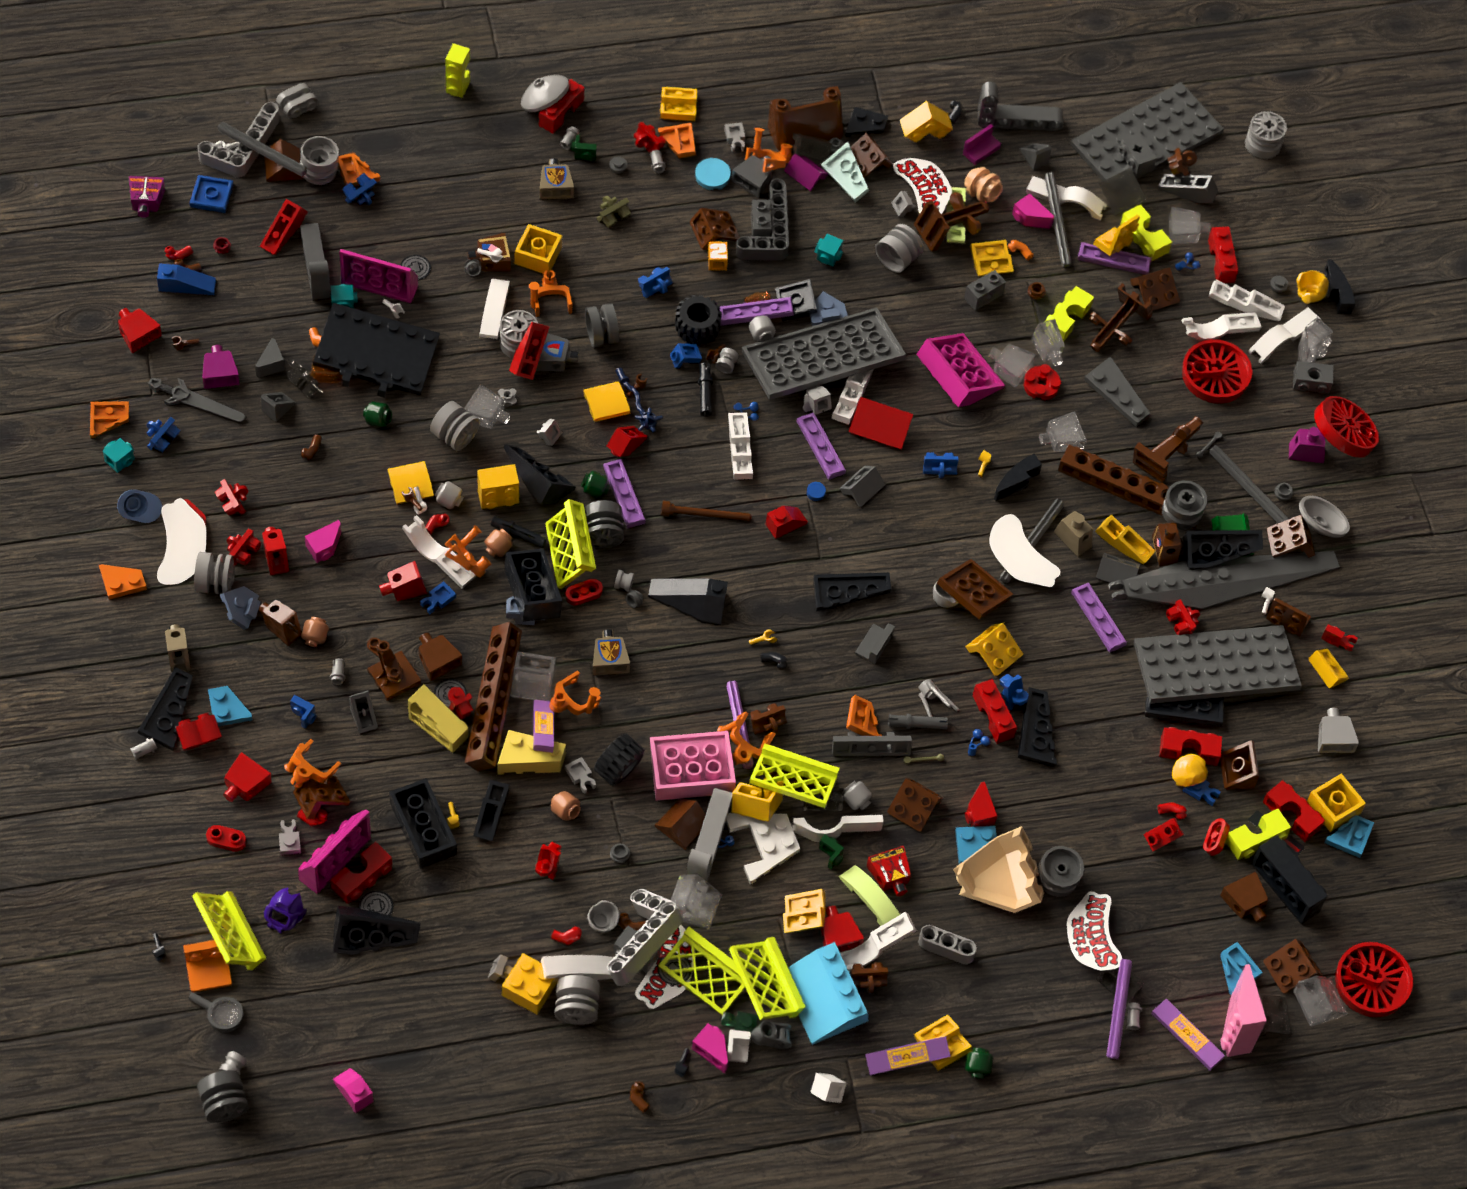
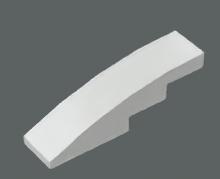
M491 280L479 337L498 339L500 321L503 318L510 281Z
M1217 279L1213 282L1209 297L1246 313L1256 312L1259 317L1275 321L1281 320L1285 307L1255 289L1249 292L1236 284L1230 287Z
M873 370L848 377L846 386L833 412L832 419L850 424Z
M728 413L734 479H753L747 413Z
M560 955L546 956L541 959L545 979L569 975H583L596 980L613 979L607 967L614 957Z

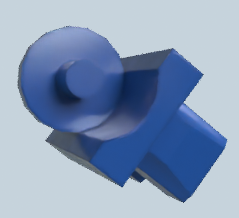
M363 173L356 178V181L361 186L356 190L351 182L343 187L347 197L345 201L348 204L361 196L357 200L359 205L364 202L367 205L372 203L370 198L374 196L373 191L366 192L374 187V184L377 182L374 178L370 179Z
M657 267L653 270L651 276L646 277L643 275L638 278L639 286L645 298L658 291L662 294L666 293L667 286L673 283L668 267L663 269Z
M170 417L161 428L162 422L160 420L147 423L146 426L149 430L146 434L150 437L152 434H155L147 445L150 450L155 448L162 453L170 444L163 438L165 434L172 440L176 438L180 430L173 424L175 419Z
M928 452L924 456L923 474H939V478H944V474H957L958 456H954L953 453L936 456L935 453Z
M1006 674L1000 679V685L1004 687L1001 695L1006 701L1008 710L1011 711L1016 704L1022 706L1028 701V693L1023 690V682L1020 675H1016L1013 678L1011 675Z

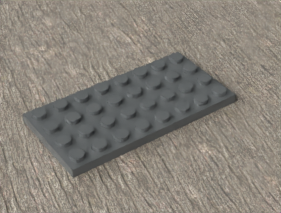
M1180 82L1072 139L1070 145L1112 192H1115L1168 163V158L1175 155V149L1180 148L1181 154L1191 151L1222 134L1224 129ZM1140 132L1157 157L1154 169L1135 175L1133 170L1129 169L1125 158L1120 155L1119 146L1122 138Z
M878 308L742 347L745 359L769 400L906 360V353Z
M1283 625L1134 638V647L1150 704L1301 690L1302 684Z

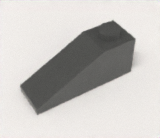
M1164 174L1158 186L1160 190L1195 203H1213L1218 193L1213 176L1207 175L1184 176L1177 174L1173 176V174Z

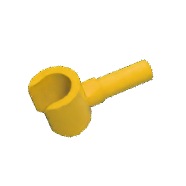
M985 450L979 457V460L983 462L978 473L979 477L983 476L986 466L991 461V454Z
M766 630L763 636L749 640V643L752 645L766 640L770 643H775L777 638H769L775 632Z
M449 802L448 806L451 817L446 820L449 828L453 829L458 827L460 823L459 817L455 813L453 802Z

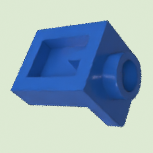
M678 343L670 354L675 368H680L684 362L699 363L702 360L697 344Z
M294 695L290 700L291 710L296 715L302 716L301 725L306 729L316 719L315 705Z

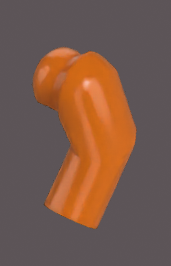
M1012 240L1008 244V249L1011 252H1015L1018 249L1026 260H1030L1034 256L1028 246L1020 241Z
M317 328L309 329L312 344L318 347L321 335H319Z

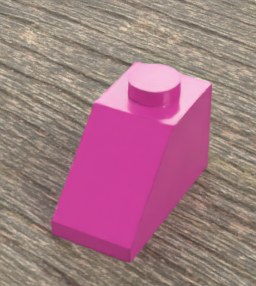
M1028 194L1014 204L1012 215L1022 225L1048 229L1052 227L1054 216L1031 194Z
M339 520L305 536L306 547L316 563L326 561L334 555L341 535V522Z
M708 1023L693 1040L692 1050L725 1073L728 1066L725 1037L718 1027L711 1026Z
M351 1068L333 1079L355 1113L373 1102L372 1091L363 1078Z

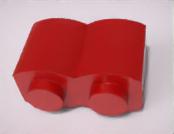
M208 712L197 716L198 720L191 722L190 719L179 722L176 731L183 751L222 738L214 714L209 715Z

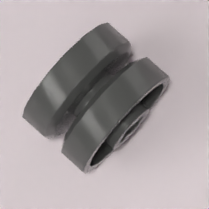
M603 304L600 312L596 306L586 307L585 321L591 346L593 348L602 346L604 338L609 345L619 343V327L613 304Z
M1182 480L1172 484L1166 493L1162 505V514L1168 523H1176L1178 529L1195 527L1200 523L1207 505L1205 490L1199 484L1192 481Z
M1065 846L1053 847L1043 855L1037 867L1039 876L1036 878L1038 885H1041L1043 891L1056 897L1067 896L1075 890L1083 876V860L1072 848Z

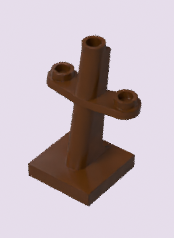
M955 192L950 195L953 211L941 214L933 201L926 202L914 226L930 251H937L950 230L949 226L952 227L962 223L970 234H977L981 230V223L974 218L988 213V204L981 201L964 207L963 196Z
M1123 283L1117 288L1119 301L1123 305L1109 322H1106L1094 312L1090 314L1089 320L1093 324H1100L1104 327L1090 345L1096 352H1099L1113 335L1118 337L1119 342L1125 346L1132 343V339L1119 331V329L1134 312L1146 320H1149L1152 316L1151 303L1148 301L1145 305L1142 304L1139 294L1134 291L1129 295Z
M1195 416L1187 424H1182L1175 428L1171 436L1152 450L1138 442L1134 447L1132 463L1163 483L1167 479L1169 466L1166 460L1176 451L1181 454H1185L1188 451L1186 442L1201 428L1203 421Z
M375 637L368 640L367 648L380 659V662L368 667L367 672L369 675H372L375 684L384 693L386 701L421 684V679L402 651L394 654L387 641H381Z

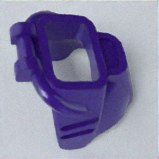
M288 887L275 893L264 910V917L268 922L267 927L277 930L280 934L283 930H291L303 919L307 909L303 908L300 893L290 895ZM273 909L288 917L287 924L280 923L272 918Z

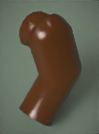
M177 259L174 262V265L202 272L200 263L188 266L184 264L182 259Z
M320 435L313 436L309 449H302V458L310 460L314 457L322 442Z
M621 913L618 920L619 926L624 930L627 926H630L637 932L646 923L645 921L633 922L629 919L627 913Z
M636 1081L630 1089V1101L642 1113H645L650 1107L643 1099L645 1085L641 1081Z

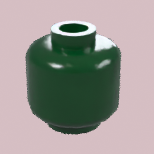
M371 402L364 408L363 417L368 425L385 427L392 420V410L387 404Z
M591 471L589 474H585L581 487H583L585 494L600 498L603 494L606 495L608 493L610 484L607 483L608 477L606 475Z
M973 1048V1051L967 1053L965 1070L972 1074V1078L984 1079V1075L991 1074L993 1056L989 1053V1050Z

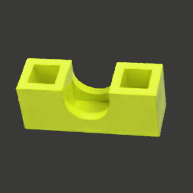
M453 44L445 59L446 93L452 96L463 98L470 84V71L466 70L470 61L469 48Z
M1141 204L1123 213L1121 224L1136 215L1140 216L1139 227L1132 237L1133 241L1141 247L1143 253L1151 257V261L1169 253L1172 241L1162 229L1157 232L1145 230L1149 226L1151 216Z
M1077 286L1072 291H1068L1063 303H1058L1054 314H1050L1045 320V333L1063 343L1073 331L1075 320L1068 315H1076L1082 319L1091 309L1094 296Z
M1279 809L1261 817L1258 824L1262 830L1261 834L1252 833L1246 825L1228 833L1225 842L1237 860L1253 856L1259 846L1276 835L1281 840H1285L1288 837L1291 826Z

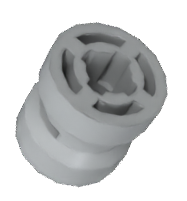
M723 348L720 352V358L715 364L716 368L722 373H731L734 369V363L738 360V353L731 348Z
M230 1051L226 1056V1063L221 1065L219 1071L236 1070L240 1074V1070L245 1067L247 1060L242 1055Z

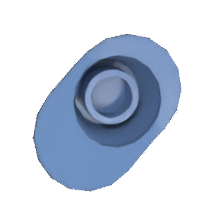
M128 490L120 496L117 508L121 516L126 519L150 523L160 516L162 504L156 495L140 490Z

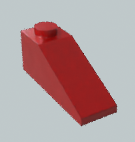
M286 199L261 242L260 247L276 255L300 227L308 211Z
M531 322L514 353L509 369L510 372L516 376L533 380L550 328L549 326Z

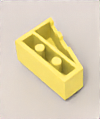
M424 684L408 699L409 719L452 753L469 737L467 724L460 720Z
M508 730L498 761V775L506 772H516V774L535 771V773L560 772L566 755V744L554 741L552 753L534 751L533 736Z

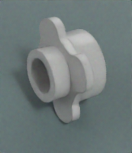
M500 389L498 391V395H500L498 402L500 405L508 407L517 403L515 389Z

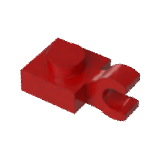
M1329 624L1321 638L1336 647L1340 645L1347 651H1352L1354 647L1349 642L1356 644L1358 640L1354 635L1344 636L1345 632Z

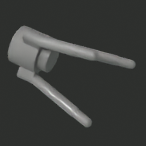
M927 679L919 685L921 693L918 696L924 704L928 717L933 716L926 698L933 699L936 696L947 707H952L955 711H959V708L939 690L931 679Z

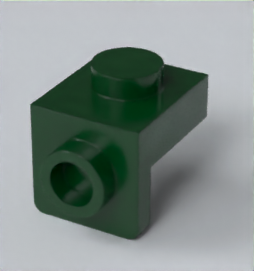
M576 135V141H572L571 152H575L574 159L596 161L597 144L579 143L580 135Z
M825 834L820 839L819 849L831 857L828 862V868L831 870L835 865L839 866L843 861L844 847L835 838L828 837Z

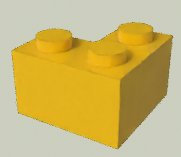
M927 101L900 120L905 137L914 142L921 140L929 133L941 139L953 130L948 113Z
M779 781L776 782V784L779 786H783L784 782ZM739 782L732 793L731 812L769 822L781 804L783 794Z

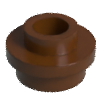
M1034 282L1028 287L1027 293L1032 299L1039 300L1045 296L1046 290L1042 283Z

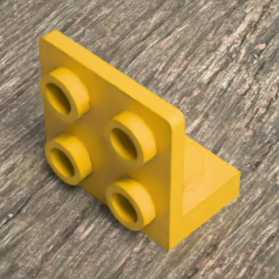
M1140 216L1132 217L1121 224L1118 229L1116 227L1110 229L1096 238L1093 245L1109 256L1120 252L1122 248L1132 243V236L1139 227Z
M1004 623L991 625L965 646L969 653H980L994 676L1001 674L1023 655V652Z

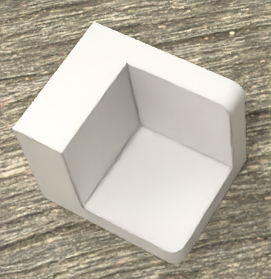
M730 1030L727 1052L728 1061L744 1063L748 1061L750 1032Z
M816 1073L811 1093L824 1101L841 1103L847 1083L833 1075Z

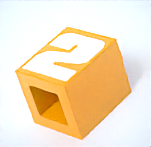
M709 242V270H727V242Z

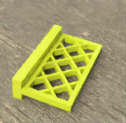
M570 499L564 502V509L545 523L556 583L560 589L564 588L585 571L592 572L596 569L584 504ZM558 522L555 531H553L552 525ZM565 525L563 534H562V536H561V535H560V532H561L562 526ZM558 538H561V539H560V542H559V545H558V548H557V547H556L557 540H558ZM566 541H567V542H568L567 548H566L565 552H563V548H564L565 543H566ZM561 554H563L564 556H563V559H562V562H561V565H560L559 560H560ZM569 557H570V558H572V559H571V562H570V564H569V567L566 568L568 559H569ZM566 570L567 573L565 579H563L562 576L564 574V571Z
M764 744L749 783L825 808L835 786L840 768ZM763 764H766V765H769V766H772V767L765 768ZM782 770L787 771V772H790V773L784 774V773L782 772ZM776 771L779 776L772 778L769 773ZM763 774H764V776H765L767 779H766V780H760V779H757L756 776H760V775H763ZM800 776L805 777V778H808V779L803 781ZM795 777L798 782L791 784L788 779ZM783 781L786 786H779L776 782ZM814 783L816 789L809 790L807 785ZM820 783L827 784V786L822 787ZM802 787L805 792H797L795 788ZM821 793L824 799L815 798L814 795Z
M227 891L223 895L196 892L192 896L227 964L245 965L247 970H254L266 959L233 892Z
M690 927L684 931L681 939L658 965L660 969L722 1016L746 988L734 960ZM684 942L692 947V954L680 955L679 948ZM704 956L707 958L708 966L696 967L695 957ZM693 957L694 967L682 969L681 959ZM678 959L679 969L670 970L665 966L669 960ZM720 968L723 970L724 978L712 979L711 969ZM709 969L710 979L698 981L697 971ZM746 970L747 974L753 977V975ZM694 971L695 981L686 982L683 980L682 972ZM736 980L741 984L737 990L728 991L727 981ZM725 981L726 992L713 993L712 983ZM710 983V994L699 992V984ZM726 995L727 1003L721 1009L715 1004L714 997Z
M769 937L764 942L735 945L729 948L760 1020L783 1016L796 1018L804 1010V1002L774 937ZM754 949H759L762 957L753 952ZM738 951H741L744 954H746L748 956L747 959L745 960L741 958L738 954ZM750 958L760 963L758 968L749 963ZM762 966L767 967L770 975L761 970ZM746 968L756 973L754 978L747 974ZM758 976L767 980V984L764 985L757 980ZM770 983L775 985L778 993L769 988ZM754 985L763 990L762 996L755 992ZM766 993L775 998L774 1003L765 998ZM778 1001L783 1003L786 1010L777 1006ZM762 1003L771 1008V1011L764 1013L761 1006Z

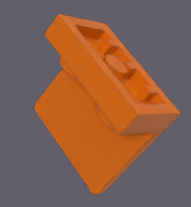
M215 940L183 946L191 992L232 985L229 964L225 962Z

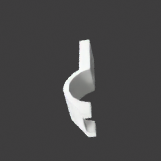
M1033 176L1026 193L1049 201L1045 180ZM1057 185L1060 205L1065 202H1075L1085 207L1090 212L1092 218L1101 221L1102 215L1100 213L1102 209L1106 210L1107 204L1085 188L1076 186L1065 188Z
M1306 308L1285 324L1271 328L1249 349V353L1252 354L1256 351L1261 356L1259 362L1262 364L1282 343L1289 339L1292 341L1296 340L1319 324L1321 319L1310 308Z
M1256 312L1222 315L1219 319L1207 324L1194 323L1192 317L1182 319V323L1185 324L1187 329V335L1200 341L1217 339L1230 333L1259 331L1262 327Z
M417 515L414 516L413 520L415 522L409 527L405 524L402 527L408 538L425 558L435 562L463 589L476 575L471 570H466L457 562L446 557L445 553L450 548L438 544L428 533L424 522Z
M883 815L842 816L840 823L829 830L815 829L806 822L805 818H793L794 825H792L795 833L814 842H820V839L825 834L836 839L840 836L841 832L881 831Z
M904 912L874 930L863 944L854 949L840 952L848 972H851L853 964H862L863 966L870 964L881 955L882 951L916 932V929L909 914Z

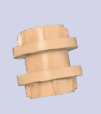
M985 167L972 169L966 176L964 183L967 193L972 197L976 196L977 200L983 203L995 201L1000 196L1003 188L1000 177L990 173Z

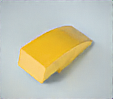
M1113 515L1106 518L1095 531L1111 546L1142 564H1145L1156 551L1129 525L1124 527Z

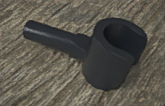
M154 933L153 938L157 948L152 953L155 959L160 961L166 957V952L160 943L158 933Z
M685 1048L674 1070L681 1077L686 1074L689 1068L684 1064L690 1051L688 1048Z

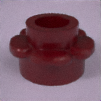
M219 237L215 240L213 248L216 253L226 254L230 251L231 243L227 238Z

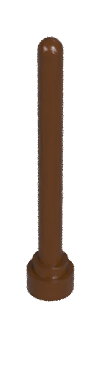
M670 501L662 502L661 516L677 513L744 521L752 519V515L749 513L674 506Z

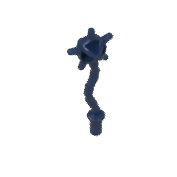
M617 368L615 372L620 379L619 383L635 395L637 411L641 414V416H635L636 419L640 420L641 424L638 430L641 432L645 428L650 429L654 433L657 421L663 419V417L656 416L652 413L651 408H648L647 412L642 409L639 392L628 383L629 377H626L623 369Z

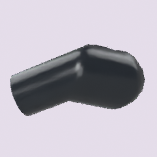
M954 100L950 104V109L953 111L949 115L950 122L955 124L962 112V104Z
M777 652L760 653L761 662H777L778 669L787 667L786 662L788 660L785 656Z

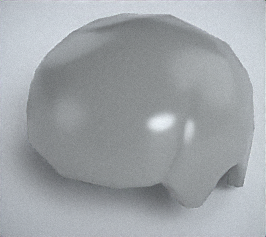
M937 582L935 583L933 599L939 606L949 608L959 604Z
M603 900L590 908L587 920L589 926L594 931L606 933L617 925L620 914L618 908L612 902Z

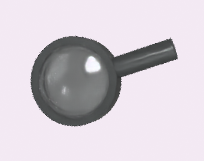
M193 992L188 998L190 1001L208 1010V1021L213 1029L219 1032H231L242 1023L243 1009L236 999L220 997L210 1002Z

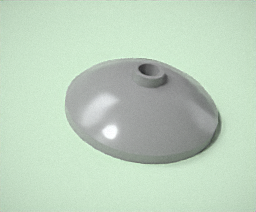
M550 75L536 79L523 94L521 106L528 112H536L550 107L567 93L570 86L568 79L561 75Z
M1305 496L1300 501L1299 509L1301 516L1315 532L1334 538L1343 537L1348 533L1350 529L1349 522L1335 505L1317 496Z

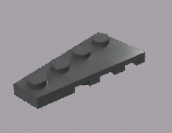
M1111 356L1085 376L1084 381L1134 426L1137 427L1149 417L1150 412Z

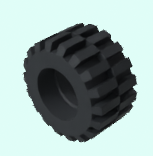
M692 295L691 298L686 297L684 301H681L679 306H677L675 317V330L678 331V336L683 337L682 340L685 342L688 340L689 344L697 343V345H701L703 342L707 344L709 340L713 341L715 336H718L721 327L722 312L715 300L711 301V298L708 296L704 298L703 295H699V297ZM699 317L705 319L706 321L694 322L691 319Z
M625 733L616 738L604 750L596 761L594 771L611 786H615L635 769L643 758L645 749L629 734Z

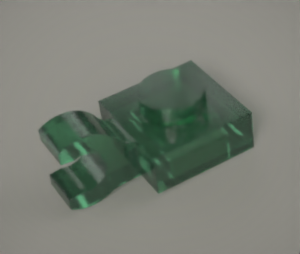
M738 1011L737 1016H734L731 1013L723 1012L720 1025L735 1027L734 1030L750 1032L751 1036L752 1031L756 1028L758 1015Z

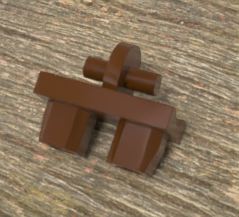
M1180 148L1175 149V155L1168 158L1169 168L1173 176L1183 172L1184 176L1188 175V166L1194 165L1197 161L1195 152L1186 151L1181 154Z
M773 703L767 707L766 712L752 711L750 715L754 734L756 735L767 730L778 733V726L787 723L785 707Z
M881 962L873 963L871 968L864 969L862 964H853L851 978L856 988H868V993H873L874 987L887 986L888 968L883 967Z

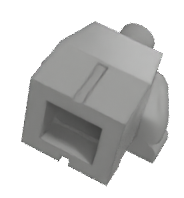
M819 385L806 390L803 405L805 412L813 410V413L816 415L822 413L823 410L832 409L831 394L826 388Z

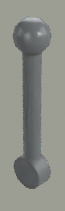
M1216 432L1214 438L1201 451L1196 453V457L1202 458L1203 453L1216 440H1220L1222 434Z

